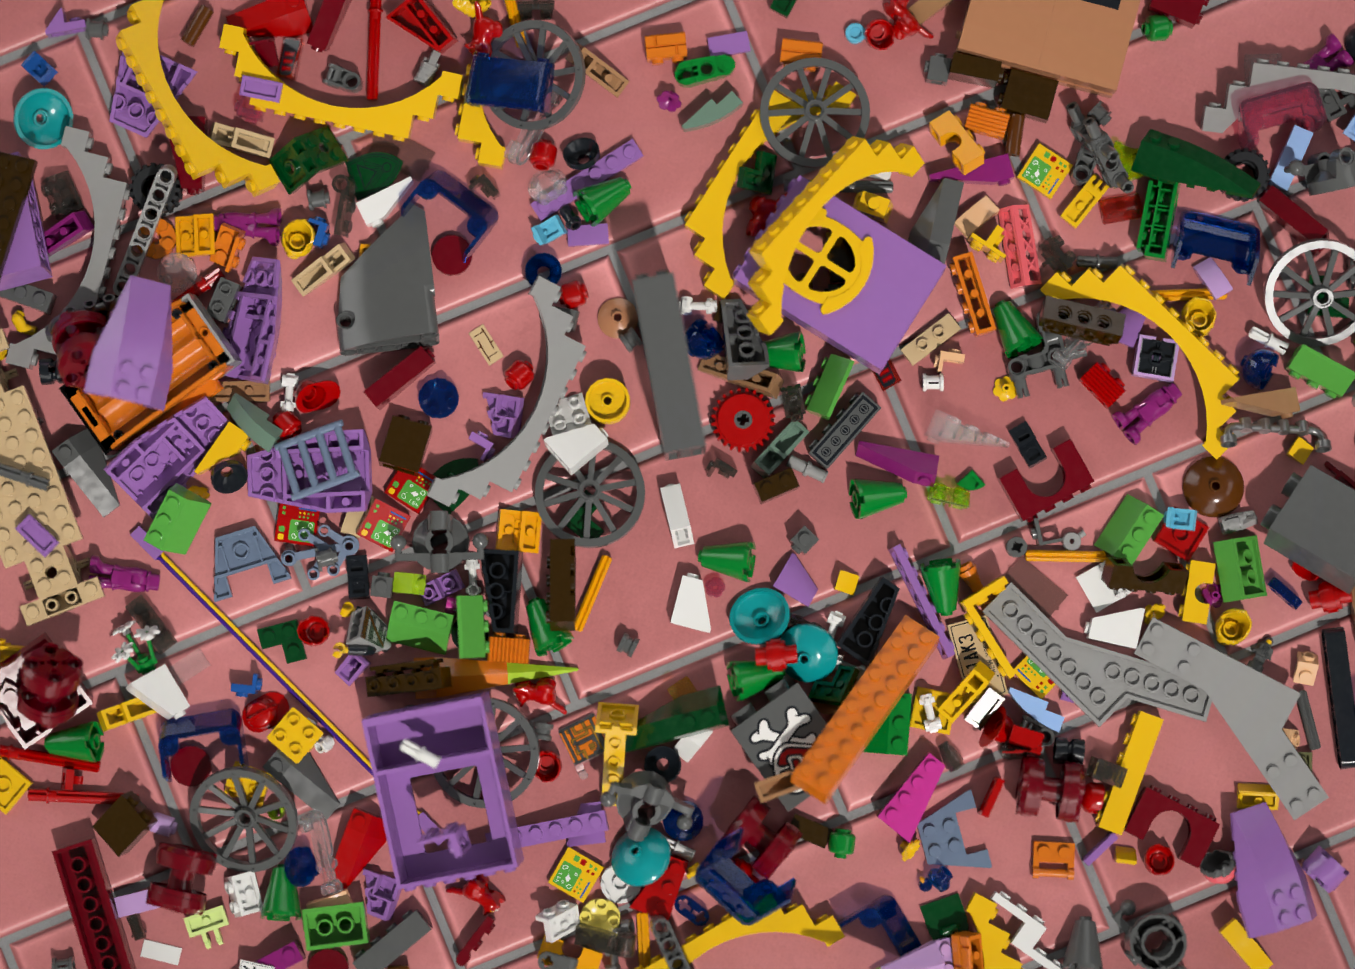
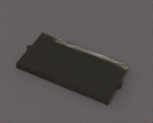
M385 134V137L376 136V138H373V144L368 153L385 152L400 158L403 161L400 172L404 175L411 176L412 179L420 182L426 170H429V164L435 152L408 138H405L404 142L393 140V135Z
M1023 557L1013 567H1010L1009 572L1005 575L1008 584L1012 582L1047 618L1055 610H1059V605L1068 596Z

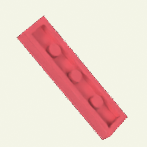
M1029 204L1000 208L998 215L1000 227L1004 229L1002 235H1004L1003 245L1011 289L1041 285L1042 281ZM1019 210L1023 212V220L1019 216ZM1023 230L1025 231L1027 236L1026 240L1023 238ZM1026 250L1030 254V260L1026 257ZM1029 271L1033 273L1034 281H1030Z

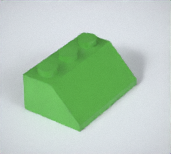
M1304 344L1295 349L1285 367V370L1289 371V376L1297 380L1299 378L1307 381L1306 385L1313 389L1320 388L1324 390V394L1332 399L1342 397L1355 379L1354 371Z
M831 354L829 358H824L821 368L824 369L822 376L817 375L813 387L816 388L813 395H808L804 404L808 406L807 412L829 421L855 361Z
M176 483L168 490L144 541L162 551L186 555L212 503Z
M1127 494L1094 546L1111 557L1126 558L1133 565L1164 515L1148 504Z
M1257 535L1213 542L1223 603L1267 596Z
M483 595L457 596L459 658L461 659L484 658L486 653H490V642L486 641L485 633L489 632V621L485 620L484 612H488V601L484 600Z
M394 601L386 639L389 642L446 655L455 615Z
M364 902L302 910L306 951L370 942Z

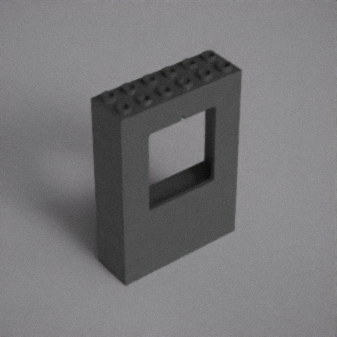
M669 270L656 272L657 275L648 277V274L637 275L636 279L632 280L664 457L665 461L705 454L706 443L674 273H669Z

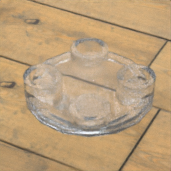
M556 168L538 171L529 181V195L541 205H547L550 201L567 192L565 174Z
M181 253L166 255L159 262L157 268V277L160 283L171 285V292L174 293L186 291L194 285L197 278L195 261Z

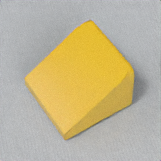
M1298 436L1288 449L1286 455L1304 465L1314 447Z
M840 570L834 590L854 596L859 576Z
M1116 846L1114 861L1123 864H1137L1136 849Z

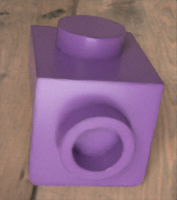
M478 430L477 434L472 431L468 439L485 448L480 458L481 461L485 462L486 459L492 458L495 452L493 448L494 443L487 440L489 436Z

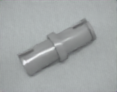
M792 454L786 465L801 472L802 476L812 477L821 483H824L829 472L812 465L813 462L811 461L806 462Z

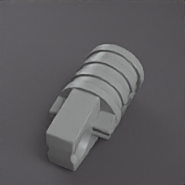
M432 50L429 58L424 57L413 80L423 86H430L435 73L440 67L437 61L441 53Z
M1251 510L1219 517V527L1223 535L1241 531L1257 524V516Z

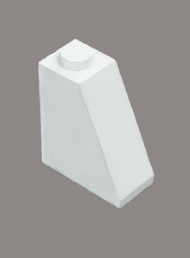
M595 424L544 439L545 447L570 475H573L609 445L607 432L602 427L598 428Z
M680 483L668 484L660 488L674 548L694 544Z
M687 573V576H682L670 623L710 633L711 626L703 580L699 579L700 575Z
M1137 608L1090 618V622L1086 621L1084 633L1087 634L1086 638L1137 649L1145 609Z
M165 664L131 682L126 687L128 692L167 720L173 717L176 720L187 714L185 710L190 707Z

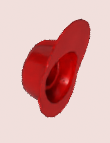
M306 380L293 391V394L296 397L297 409L300 412L308 413L332 406L339 399L341 391L339 385L331 380L319 382Z
M269 692L248 703L243 710L242 719L244 725L249 730L259 733L272 728L289 712L288 700L278 692Z
M999 706L985 724L979 740V746L986 747L993 741L1002 743L1009 739L1013 729V721L1006 714L1005 707Z

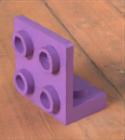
M458 822L447 824L446 828L440 830L438 827L430 828L417 841L419 846L449 838L448 847L455 858L463 856L472 847L465 823L458 825Z

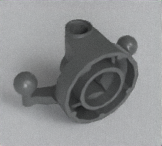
M1345 147L1336 149L1331 154L1327 152L1313 154L1308 159V165H1304L1300 160H1293L1288 166L1284 167V172L1291 173L1294 176L1305 177L1309 196L1355 187V151Z
M430 511L427 518L414 531L412 541L414 553H402L406 546V539L402 535L393 536L390 540V545L395 550V561H417L420 565L431 570V573H449V570L460 565L463 560H484V548L488 545L489 540L484 533H477L472 540L474 547L477 548V552H468L470 540L468 531L463 524L451 514H448V511ZM447 530V533H445L448 538V546L445 548L447 554H433L434 550L431 547L430 541L434 531Z
M652 771L631 773L620 783L611 782L608 791L603 792L600 797V802L605 807H612L616 803L618 813L623 818L627 836L634 841L642 842L647 837L651 826L665 819L671 808L685 813L680 815L676 822L681 830L690 829L693 823L691 816L695 807L674 797L670 784L666 779ZM644 801L651 804L650 807L639 808L644 804Z
M1124 900L1120 905V910L1111 917L1125 933L1124 943L1126 950L1124 953L1133 965H1139L1144 969H1186L1184 965L1178 964L1184 958L1187 949V938L1183 926L1173 914H1147L1130 927L1122 917L1134 914L1136 905L1132 900ZM1161 930L1167 937L1166 940L1163 939L1158 948L1151 949V952H1148L1144 946L1147 936L1152 932Z

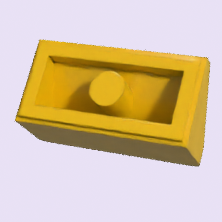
M1237 784V808L1245 809L1266 802L1270 810H1278L1279 797L1270 784Z

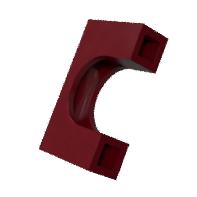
M1151 0L1147 10L1158 15H1166L1170 20L1192 29L1195 24H1200L1203 13H1201L1203 5L1207 6L1209 0Z
M1071 439L1051 449L1063 472L1062 486L1054 495L1042 497L1031 492L1018 469L997 479L1021 522L1026 520L1029 523L1034 518H1038L1037 513L1042 510L1047 513L1056 508L1055 503L1060 500L1065 503L1074 498L1073 493L1078 490L1083 493L1092 488L1090 484L1095 481Z
M1150 785L1149 788L1144 786L1123 831L1143 840L1157 815L1165 811H1176L1184 817L1188 825V836L1177 858L1199 868L1220 826L1216 822L1217 818L1208 813L1205 816L1197 813L1198 808L1187 804L1185 807L1179 803L1180 799L1170 794L1168 797L1160 794L1162 790L1153 785Z

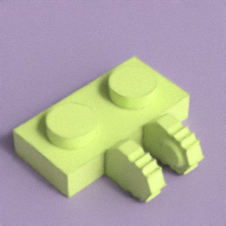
M224 905L206 910L203 915L194 914L183 918L189 937L201 934L207 949L211 948L212 945L207 934L211 930L214 931L217 943L219 945L224 944L219 928L230 924Z

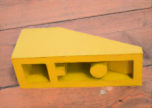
M229 421L194 472L201 475L216 467L219 463L240 454L242 450L246 451L252 442L250 437L242 429Z
M979 660L937 711L953 723L990 683L995 672Z

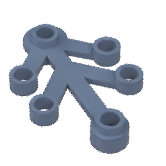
M321 524L318 533L322 537H330L337 542L336 544L329 545L313 535L308 528L300 529L298 533L299 539L312 543L318 547V551L328 550L331 547L332 551L336 550V552H339L338 562L335 563L337 571L333 573L330 571L331 566L327 568V572L331 576L338 575L340 566L346 556L355 554L359 549V541L355 536L346 535L343 537L332 530L328 524ZM327 527L328 532L322 533L321 528ZM306 531L308 537L303 538L301 532ZM347 542L353 544L351 549L345 547ZM286 549L281 555V561L286 566H292L298 560L316 557L315 549L299 552L293 549ZM291 555L293 560L288 562L285 557ZM317 561L307 572L310 580L319 578L320 572ZM315 570L317 576L312 577L310 571Z

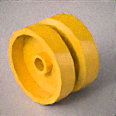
M611 378L597 380L589 387L586 393L585 404L588 413L595 421L611 425L620 422L626 417L630 409V396L628 390L621 382ZM606 397L612 400L611 404L606 405L604 403Z

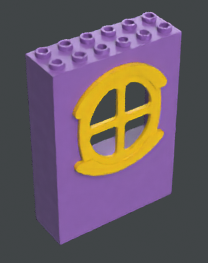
M801 175L797 179L793 178L787 187L788 194L786 197L784 195L781 196L776 205V213L771 212L765 222L766 229L764 231L760 230L755 240H758L767 231V228L778 219L780 214L788 208L794 198L806 188L810 182ZM833 196L818 211L807 226V228H828L832 231V234L823 249L818 253L798 242L796 249L812 258L814 262L804 279L800 282L795 280L789 270L787 271L781 314L880 375L941 278L946 265ZM839 237H843L849 243L854 253L855 268L852 272H847L827 259L829 251ZM749 247L744 255L745 262L743 265L738 264L733 272L734 285L758 299L747 283L753 277V274L760 269L750 254L749 250L751 247ZM821 266L828 268L845 279V284L834 291L819 292L809 288V283Z

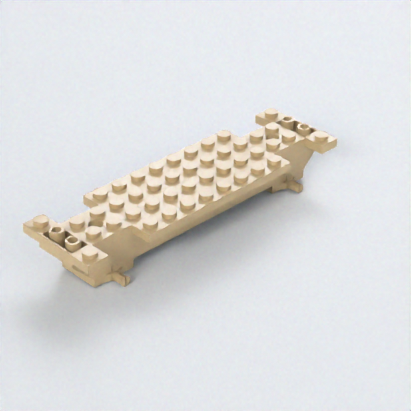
M2 328L0 329V352L10 348ZM0 367V463L29 473L33 471L35 475L50 479V486L47 491L32 486L26 487V484L0 476V556L6 569L25 562L31 580L23 582L26 590L35 587L39 598L36 601L20 606L27 626L102 598L105 596L98 577L82 581L80 569L90 566V562H88L90 559L87 557L77 561L73 557L68 544L84 538L26 387L23 385L9 391L8 380L19 376L18 371L14 368L4 372ZM28 514H31L60 542L47 557L38 552L15 530ZM51 567H55L57 575L51 579L48 576V570Z

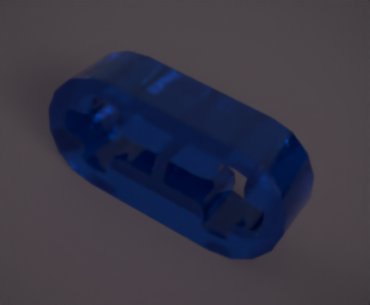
M1273 577L1268 582L1267 586L1294 610H1297L1303 603L1298 596L1277 578Z
M680 895L676 898L674 906L681 915L697 926H703L708 922L709 913L703 906L687 895ZM687 899V904L692 909L690 911L686 908L681 910L678 901ZM693 910L698 913L703 911L706 919L697 922L696 915L692 913Z

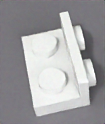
M249 871L225 878L224 887L226 893L230 896L231 902L229 906L235 918L261 911L263 903L255 872Z
M568 900L558 901L556 905L544 909L535 916L537 921L544 922L546 941L550 943L581 927L578 905Z

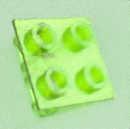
M935 483L934 487L930 486L927 500L938 505L943 502L942 506H945V503H949L948 507H951V504H953L952 508L962 510L970 506V492H967L964 488L956 487L953 489L945 484Z

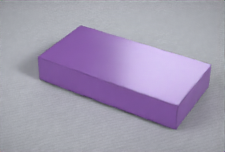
M747 31L707 38L710 56L725 54L730 56L751 52Z
M243 75L239 95L280 103L284 83Z
M608 223L598 224L595 227L590 226L591 224L581 225L577 230L567 228L568 247L609 244Z
M28 514L15 528L44 557H47L60 543L31 514Z
M1109 832L1082 858V861L1087 866H1090L1118 837L1113 832Z

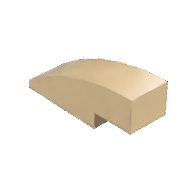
M217 122L212 123L209 138L221 147L265 158H270L275 138Z
M339 243L291 281L304 297L356 260V258L345 243Z

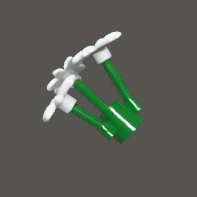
M128 621L125 625L123 624L113 630V636L122 632L123 636L126 635L129 643L123 642L121 648H115L116 653L113 654L111 659H115L116 663L122 658L124 660L127 659L135 667L138 674L146 675L155 670V664L158 663L151 639L154 638L153 634H159L160 630H157L158 626L149 627L148 625H145L144 629H136L137 633L134 635V638L140 637L141 641H147L150 655H147V653L141 654L130 635L131 631L129 629L136 621ZM133 651H135L138 656L136 658L137 662H135L133 658L130 656V653Z

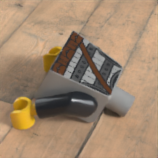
M349 601L343 604L340 615L345 618L351 615L345 643L349 647H345L341 642L336 643L333 649L340 651H334L332 656L340 658L343 653H348L351 656H372L379 651L387 652L391 648V642L386 639L388 627L379 618L376 611L368 606H357L355 608Z

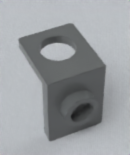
M1034 518L1032 521L1033 527L1030 530L1032 539H1036L1037 546L1063 541V538L1043 542L1038 518Z

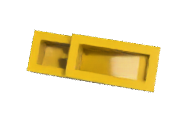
M134 698L101 710L96 714L101 728L105 732L157 712L138 698Z
M1232 918L1218 931L1250 969H1268L1273 965L1254 939H1248L1246 930L1235 918Z

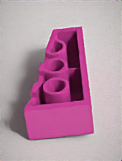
M927 752L877 814L878 818L909 843L945 765Z

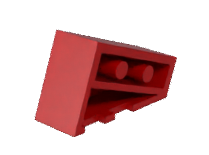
M405 0L385 17L440 53L446 52L458 42V39L426 0Z
M671 855L669 865L664 874L655 882L645 885L629 908L652 916L661 915L668 921L688 861Z

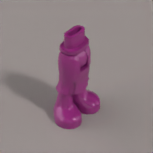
M1331 33L1325 39V46L1318 53H1314L1303 64H1309V68L1317 69L1318 66L1330 67V71H1333L1341 66L1348 68L1354 64V61L1350 54L1343 49L1326 63V58L1342 48L1340 41ZM1302 90L1290 91V92H1288V94L1292 97V96L1295 95L1297 92L1301 93V92H1303V91H1302Z
M273 208L268 213L261 214L256 212L219 213V215H214L215 231L219 233L220 226L224 222L246 231L245 236L265 238L270 245L279 246V228L258 227V223L280 226L282 211L281 208Z
M1172 382L1167 387L1163 386L1152 392L1142 402L1133 405L1134 408L1128 412H1115L1112 414V418L1120 430L1127 427L1135 418H1140L1138 422L1123 431L1124 436L1133 445H1137L1141 441L1140 433L1147 426L1150 427L1156 419L1167 413L1177 403L1176 400L1182 396V393Z
M91 556L90 573L112 575L111 579L89 575L88 580L98 577L102 588L131 592L159 590L160 574H152V571L138 567L106 564L102 562L99 556Z

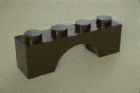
M1106 557L1101 580L1112 590H1119L1121 588L1131 592L1144 590L1152 594L1163 592L1167 595H1175V593L1183 594L1189 571L1181 563L1162 562L1152 573L1138 575L1134 573L1133 566L1126 558Z

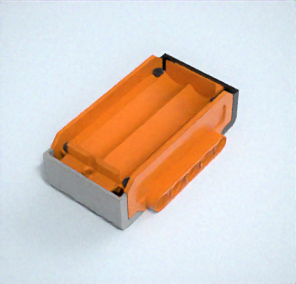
M186 294L181 299L171 303L173 372L164 411L112 397L85 393L82 388L70 387L65 384L59 388L105 455H116L123 451L133 440L203 396L211 399L224 388L219 380L242 363L238 354L196 295Z

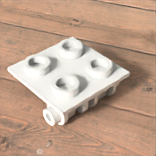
M582 393L559 399L556 404L559 408L555 416H550L548 420L552 435L592 424Z
M1105 561L1076 577L1096 613L1132 593L1127 589H1109L1101 580Z

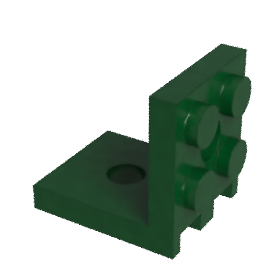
M327 125L293 138L269 162L286 191L291 195L316 174L344 164L348 158ZM319 146L322 147L325 152H322Z

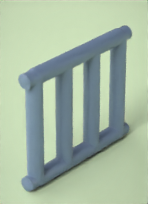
M342 419L274 444L276 451L280 453L293 493L291 494L292 501L302 499L361 476L359 470L355 469L342 429L344 426ZM333 430L335 431L348 473L340 476L336 474L324 437L325 433ZM314 437L317 439L329 476V480L318 483L305 441ZM296 444L298 445L311 485L302 490L299 488L287 451L288 447Z

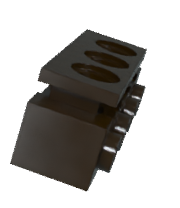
M1046 295L1041 305L1038 326H1042V331L1110 346V344H1118L1122 338L1126 314Z
M443 658L370 667V671H375L376 676L365 677L367 697L452 687L450 667L439 666L440 662H444ZM431 667L430 671L424 672L421 668ZM413 669V671H411V673L404 674V672H402V670ZM394 671V673H392V676L384 675L385 672Z

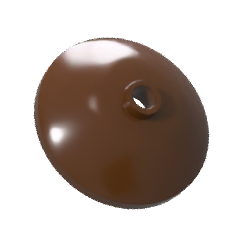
M1213 456L1205 457L1196 461L1187 470L1183 479V494L1188 505L1193 510H1196L1198 514L1212 518L1221 517L1232 512L1241 502L1244 494V481L1239 469L1229 460L1219 457L1217 460ZM1214 482L1218 483V490L1212 488Z

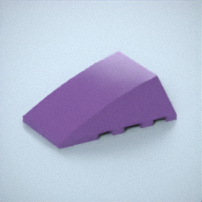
M122 52L109 121L147 138L160 121L155 115L152 104L147 101L142 86L137 83L135 73L127 65L126 57ZM160 55L166 81L177 100L198 72Z

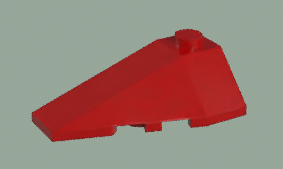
M267 0L226 16L228 25L246 28L247 37L296 38L311 33L313 28L305 0Z
M357 807L353 809L325 884L339 890L349 887L387 841L382 817Z

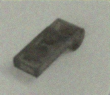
M340 174L335 176L332 181L333 189L341 193L334 234L348 237L353 226L351 221L352 213L356 209L354 197L356 182L354 179ZM346 180L347 186L342 190L341 184Z
M142 594L125 606L141 629H144L145 625L149 627L158 626L157 630H160V633L153 634L154 638L151 639V642L160 655L177 643L175 637Z
M579 923L576 925L574 944L610 955L631 958L635 953L636 934L628 931L615 933Z

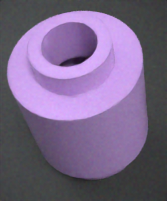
M159 812L154 813L158 822L150 831L166 837H170L171 834L174 835L178 827V823L175 822L176 818Z

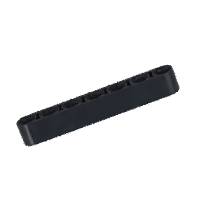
M1344 627L1322 629V643L1338 764L1341 770L1355 768V704Z

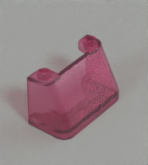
M1304 82L1243 100L1238 107V136L1241 150L1243 148L1251 150L1258 145L1259 130L1296 120L1297 126L1311 132L1320 130L1327 119V115L1317 86L1311 82Z

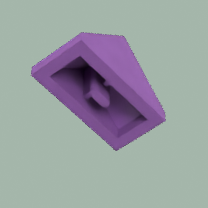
M348 655L335 671V674L348 686H351L368 668L371 662L364 656Z

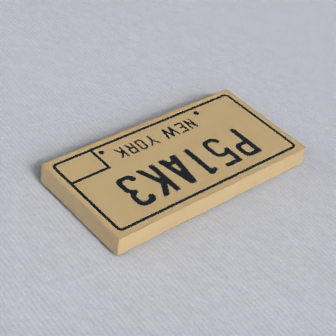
M980 616L992 635L987 616ZM967 620L947 625L950 639L955 648L954 653L961 679L963 680L980 660L995 672L994 677L987 686H990L1001 695L1008 694L1005 679L996 668L999 664L995 658L991 660L987 654L986 649L988 647L984 641L980 642L975 634L977 629L974 624L969 625ZM986 686V687L982 690V692L972 701V703H975V702H976V700L980 697V695H981V694L983 693V691L987 688V686Z

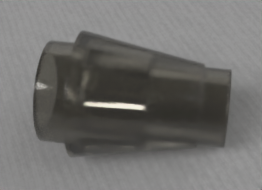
M949 741L938 746L945 768L949 769L950 773L965 765L962 761L963 757Z

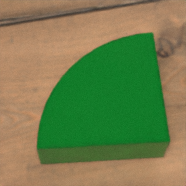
M973 470L957 483L959 487L970 491L978 490L985 486Z

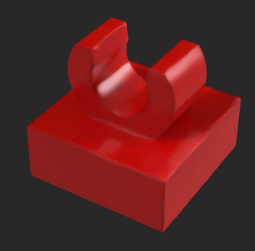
M63 768L61 789L73 790V784L83 785V776L74 775V769Z

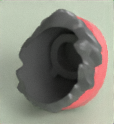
M1216 849L1213 853L1207 852L1200 864V872L1212 883L1226 884L1235 878L1234 872H1237L1236 860H1233V852Z

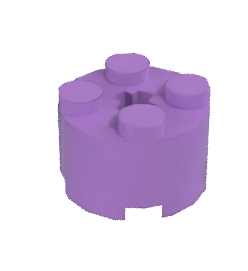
M1318 846L1301 866L1313 880L1318 878L1316 881L1328 893L1334 891L1350 874L1321 846Z

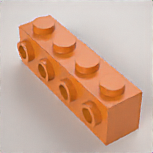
M973 252L952 257L949 268L952 276L956 275L958 283H955L958 295L961 294L964 301L961 303L963 313L968 314L970 321L967 322L970 334L974 333V336L978 337L994 332L996 326Z

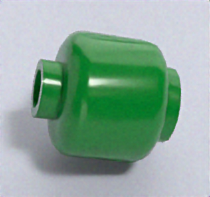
M1149 15L1141 25V32L1148 41H1166L1172 35L1173 23L1166 15Z
M835 828V831L830 833L828 850L834 853L835 858L846 859L847 855L854 853L856 836L851 833L852 830Z

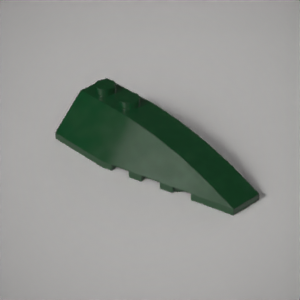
M1150 129L1142 139L1131 167L1133 172L1167 184L1175 185L1177 182L1186 184L1188 188H1195V186L1206 187V191L1211 192L1223 190L1228 195L1251 199L1261 187L1260 182L1225 159L1192 143Z
M721 686L682 695L639 719L637 734L626 735L625 753L729 726Z

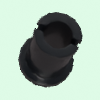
M569 205L561 207L559 214L565 220L567 228L577 230L581 226L580 217L575 215Z

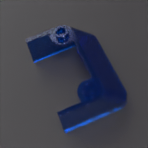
M438 170L419 183L401 206V216L405 217L420 197L431 200L437 194L441 195L470 217L467 222V230L475 239L464 251L462 261L466 263L495 227L499 215L496 209L446 172Z
M1182 211L1172 248L1171 268H1175L1177 259H1190L1192 253L1230 261L1231 267L1236 273L1247 274V285L1251 286L1260 259V230L1250 224L1194 211Z
M225 709L180 717L177 720L174 718L164 721L160 726L158 744L163 778L167 782H173L169 757L174 756L179 751L180 739L219 733L220 740L225 745H237L240 764L243 767H249L241 714L235 709Z
M739 828L714 845L696 869L695 881L739 923L750 926L792 902L796 879L792 878L779 887L771 880L763 879L757 883L751 880L729 859L739 851L744 831L742 828Z
M890 895L880 896L837 922L840 928L857 918L867 928H874L881 924L900 957L922 946L896 900Z

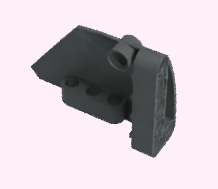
M416 205L410 207L341 276L339 309L336 318L341 355L368 354L419 348L420 346L429 347L439 344V330L434 298L435 288L425 211ZM344 321H348L351 323L347 327L341 325V323Z

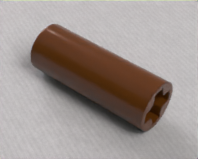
M200 5L181 40L194 47L214 12L206 6Z
M1010 114L1005 154L1008 153V156H1020L1025 121L1024 115Z

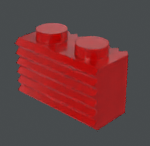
M1097 361L1079 379V382L1108 409L1126 391L1123 388L1125 384L1118 377L1114 379L1109 374L1111 370L1103 362L1099 364Z

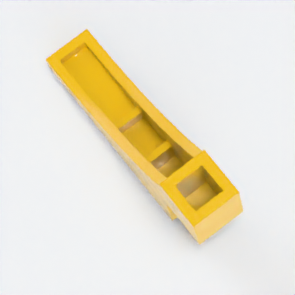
M472 59V63L467 65L466 76H469L468 84L463 86L462 96H465L464 104L461 103L458 115L461 116V122L456 124L455 135L458 136V141L481 145L480 148L477 147L475 159L478 160L479 166L503 170L506 147L499 144L485 118L480 95L481 61Z

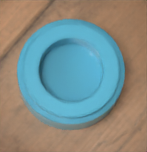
M859 23L850 24L845 31L847 41L851 44L861 43L864 40L865 28Z

